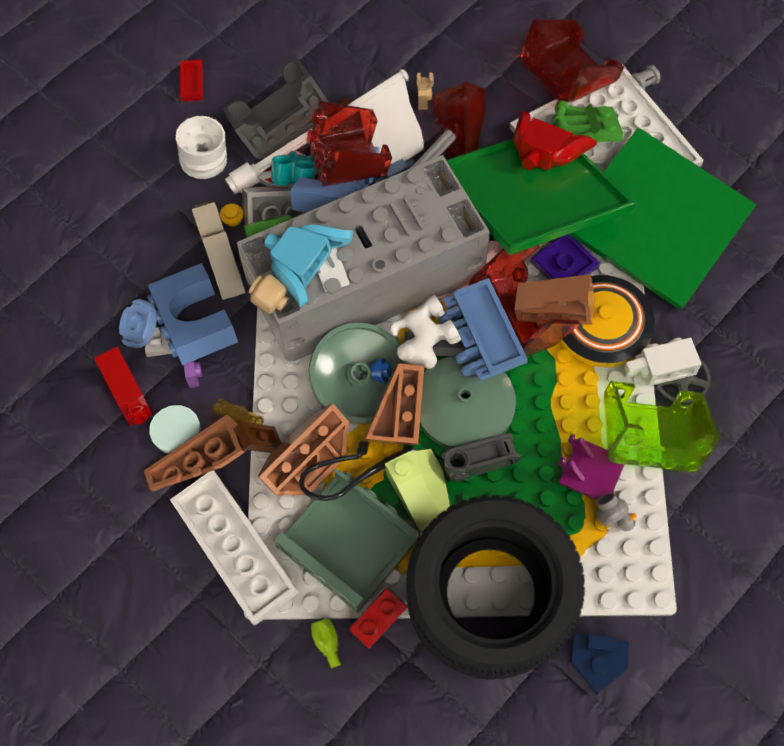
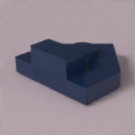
M574 634L571 664L582 675L596 695L626 672L629 642L619 641L616 637Z

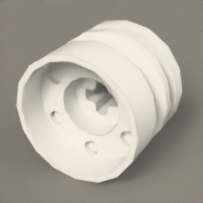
M195 116L180 124L176 131V144L182 170L189 176L197 179H208L221 173L227 164L225 131L222 125L215 119L207 116Z

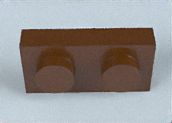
M241 422L235 427L239 436V442L244 450L272 453L282 443L274 426Z

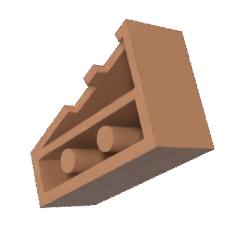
M591 274L518 283L514 309L517 321L592 325L595 296Z

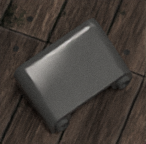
M297 56L283 66L282 75L287 83L252 109L241 100H235L223 108L235 132L257 159L263 160L324 119L330 112L328 100Z

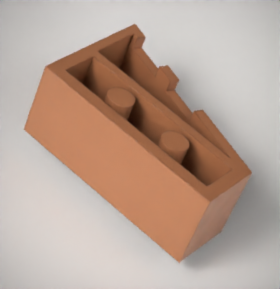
M399 363L394 368L363 439L364 442L415 446L418 444L424 366Z

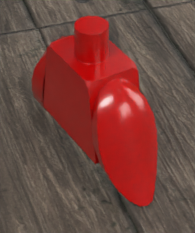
M522 110L518 112L519 120L514 131L513 141L516 149L520 152L519 158L522 160V165L527 170H533L536 166L545 170H550L554 166H566L597 145L596 140L587 135L573 136L574 133L534 117L531 120L529 112Z

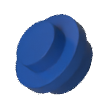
M378 358L377 361L372 362L371 372L374 381L387 383L388 377L392 375L390 363L386 362L385 358Z

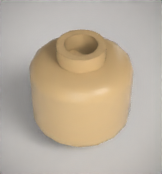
M267 274L264 277L258 276L248 291L251 294L250 300L252 304L267 314L273 313L276 309L281 312L290 299L286 296L288 292L287 287L271 274Z

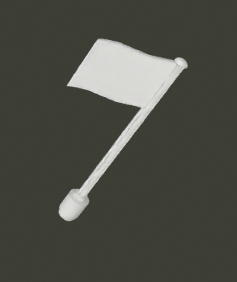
M400 69L397 74L259 163L249 165L246 162L228 174L229 177L225 179L226 183L235 195L239 192L242 194V188H249L260 182L258 179L261 176L260 173L272 166V158L274 156H288L291 151L301 148L358 110L368 145L379 147L382 167L378 171V176L383 174L384 167L402 158L406 162L424 150L422 132L409 102L405 81H408L407 72Z

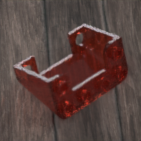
M320 101L318 109H315L313 112L312 122L314 124L312 130L308 131L307 144H310L311 156L314 157V167L318 170V180L321 181L322 186L385 176L389 170L392 155L388 145L384 144L380 153L375 152L372 138L378 120L374 110Z

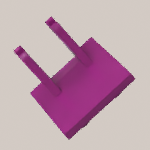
M571 434L568 442L572 444L573 452L568 462L565 461V457H560L558 464L563 469V475L559 484L595 500L606 493L613 492L627 458L587 442L583 438H578L577 440L575 439L576 435Z

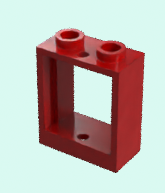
M118 346L95 357L94 359L129 426L141 424L148 417L152 416L149 406Z

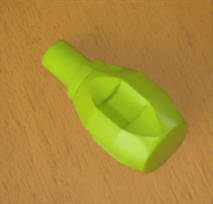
M329 618L312 623L311 633L319 651L327 657L330 668L341 665L336 652L338 651L337 633Z

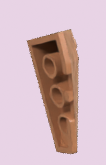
M225 415L145 469L144 474L149 489L155 491L222 468L245 453L247 450H244L240 444L239 436L235 429L238 424L231 417Z

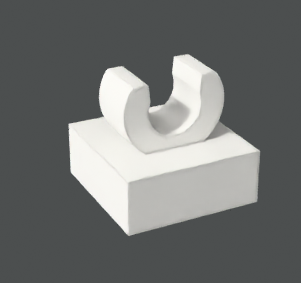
M160 327L155 328L152 338L145 345L147 357L172 354L168 346L171 340H165Z

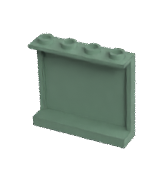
M336 468L334 479L319 495H333L341 491L355 478L346 471L342 473ZM358 484L345 495L335 500H314L285 534L280 532L274 539L276 547L357 613L413 548L419 537L418 527L412 521L401 519L396 515L397 511L390 504L385 503L383 505L376 499L377 496L372 490L367 487L363 489Z

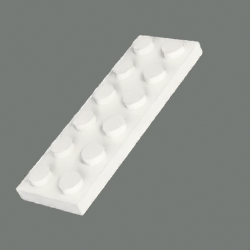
M214 470L206 473L170 499L254 626L299 593Z

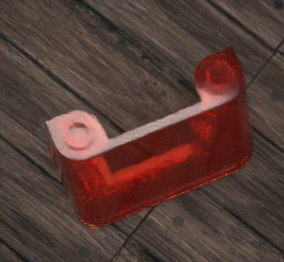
M533 19L521 50V60L558 101L572 103L618 81L624 66L615 59L607 60L604 65H598L581 48L585 33L582 26L575 19Z

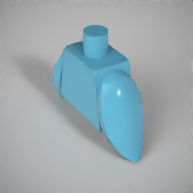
M309 224L299 228L289 227L282 237L273 233L267 236L264 245L271 250L270 257L272 260L271 270L273 276L287 287L288 293L298 302L300 307L308 303V295L305 288L332 252L331 249L349 244L354 233L352 230H341L324 225Z

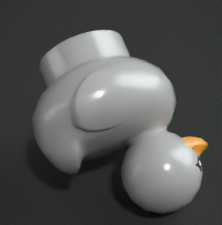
M606 493L596 500L598 507L596 518L601 525L608 527V525L617 522L618 527L623 531H631L635 527L637 514L628 513V503L621 498H617L615 493Z

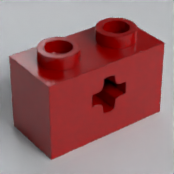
M387 586L350 626L349 630L370 649L406 610L407 604Z

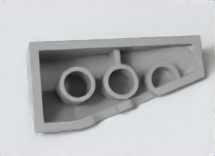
M292 187L242 188L245 225L288 213L292 219L306 212L294 211L292 209L290 195Z

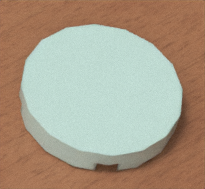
M171 405L161 409L153 417L150 423L149 434L153 444L164 453L169 454L201 432V425L197 415L190 408L181 405Z

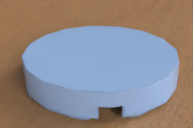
M137 299L131 302L133 303L131 307L127 306L123 311L119 324L120 335H123L124 339L122 340L123 344L135 349L142 348L150 341L157 322L156 310L153 304Z

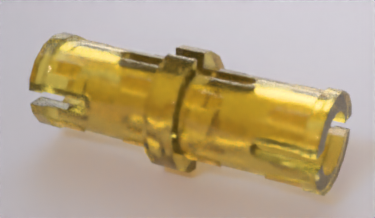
M222 398L217 400L222 405L218 403L214 405V413L222 416L228 415L238 425L241 422L263 425V417L248 411L243 405H234Z

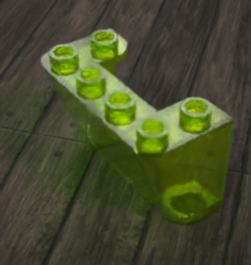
M610 381L604 392L608 458L611 462L688 472L700 469L721 439L704 393L680 390L670 407L627 402L635 389V385L632 383ZM618 390H624L625 392L620 395ZM686 399H694L689 405H681Z

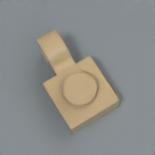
M417 73L418 110H427L428 100H432L434 76L433 73H429L428 78L421 77V74Z

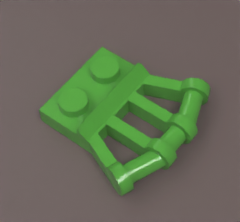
M558 101L556 103V113L552 116L554 126L574 133L573 136L587 135L596 140V142L622 141L623 131L613 106L592 107V104H589L585 108L569 106L566 101Z

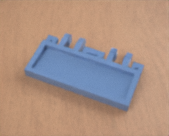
M489 278L454 291L453 295L443 299L447 311L444 315L438 317L439 323L443 324L451 320L460 335L465 349H467L455 356L457 363L464 364L481 357L480 360L462 367L461 372L463 376L469 377L477 374L479 380L483 381L528 363L525 352Z

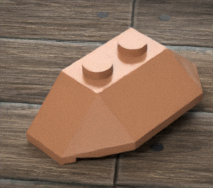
M333 403L329 404L306 419L268 456L258 477L276 496L305 495L299 485L302 472L321 461L345 456L347 430H349L350 422ZM341 462L326 465L310 472L305 477V487L312 492Z

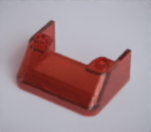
M539 245L509 255L502 249L469 282L470 286L489 278L526 357L555 346L580 325L578 320L551 319L548 323H543L539 327L536 322L517 321L514 309L518 283H526L529 275L524 261L540 247Z

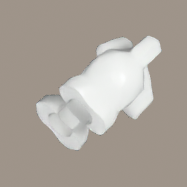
M435 294L429 297L418 309L410 311L404 318L396 320L390 326V332L393 336H397L398 331L405 327L410 329L415 336L397 348L398 357L405 364L419 365L431 369L437 363V357L432 348L436 343L441 340H447L450 344H455L461 340L451 320L437 325L430 319L431 315L441 317L445 314Z

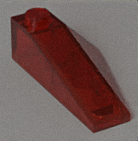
M467 81L434 95V118L436 123L440 125L442 131L440 136L446 130H451L456 136V139L447 147L445 152L448 160L476 151L478 148L486 112L485 89Z

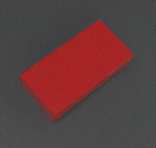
M202 60L180 61L181 102L203 100Z

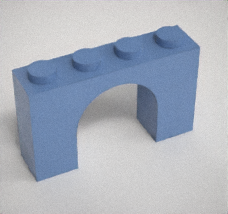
M327 140L318 152L321 172L345 175L346 177L333 181L299 177L290 189L292 209L307 213L366 188L372 183L374 176L382 167L379 147Z
M202 263L148 284L151 294L147 298L154 308L158 309L156 310V316L159 325L163 323L165 325L160 327L165 340L172 341L168 343L173 358L178 356L182 365L238 343L225 309L197 321L186 322L177 319L180 312L187 306L215 295Z

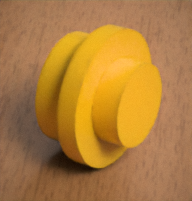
M227 204L220 211L221 221L231 227L240 224L244 216L242 208L237 204Z

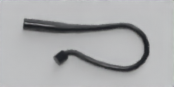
M360 441L357 454L331 458L306 468L299 479L300 489L306 496L314 500H335L345 495L368 477L385 469V463L407 452L415 451L413 446H408L384 458L333 495H317L305 487V477L310 472L326 465L355 460L366 455L369 444L368 442Z

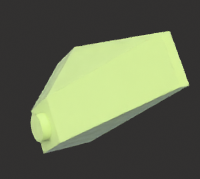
M431 449L407 452L385 463V474L411 521L418 527L417 531L419 536H421V532L425 527L429 526L428 524L434 518H437L439 513L443 510L447 511V508L450 507L444 471Z

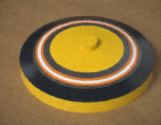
M609 275L591 276L595 296L592 325L554 323L557 337L562 346L581 362L597 367L624 365L626 362L634 360L637 355H640L651 340L655 325L652 306L640 289L624 279Z

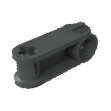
M503 434L444 450L442 454L444 474L450 481L458 482L518 463L521 460V456L516 453L512 442L514 440L513 435ZM453 461H460L463 464V466L460 468L453 467L450 463Z

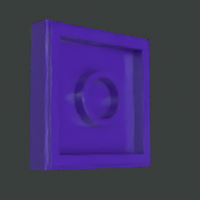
M569 235L559 237L531 259V263L548 280L588 275L600 266V262Z

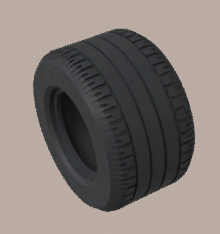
M489 495L480 496V498L473 497L469 498L468 501H460L457 505L453 504L447 508V511L443 510L439 513L437 518H434L428 524L429 526L425 527L421 532V536L418 537L409 558L406 574V596L408 612L413 627L422 643L425 644L430 653H433L434 657L439 661L441 660L444 665L453 668V670L459 673L462 672L464 675L474 676V678L499 680L516 677L537 668L564 645L574 631L582 612L583 597L585 596V586H583L585 584V577L582 574L584 572L583 565L580 562L581 558L578 551L575 550L574 542L570 540L569 534L566 530H563L560 523L554 520L555 518L550 514H546L543 509L535 507L530 502L526 503L522 499H513L510 496L501 497V495H492L490 497ZM497 550L515 557L525 566L533 581L535 595L532 611L527 620L518 629L509 634L498 637H486L475 634L460 624L450 608L447 593L450 576L455 567L464 558L478 551Z

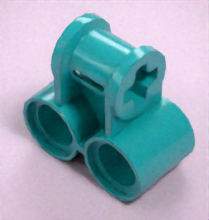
M291 151L288 156H274L272 158V183L278 186L295 184L299 177L315 179V156L311 154L309 156L298 155L295 151Z

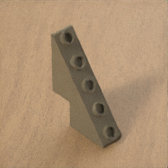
M211 200L190 207L222 300L235 298L240 294L246 293L215 202Z

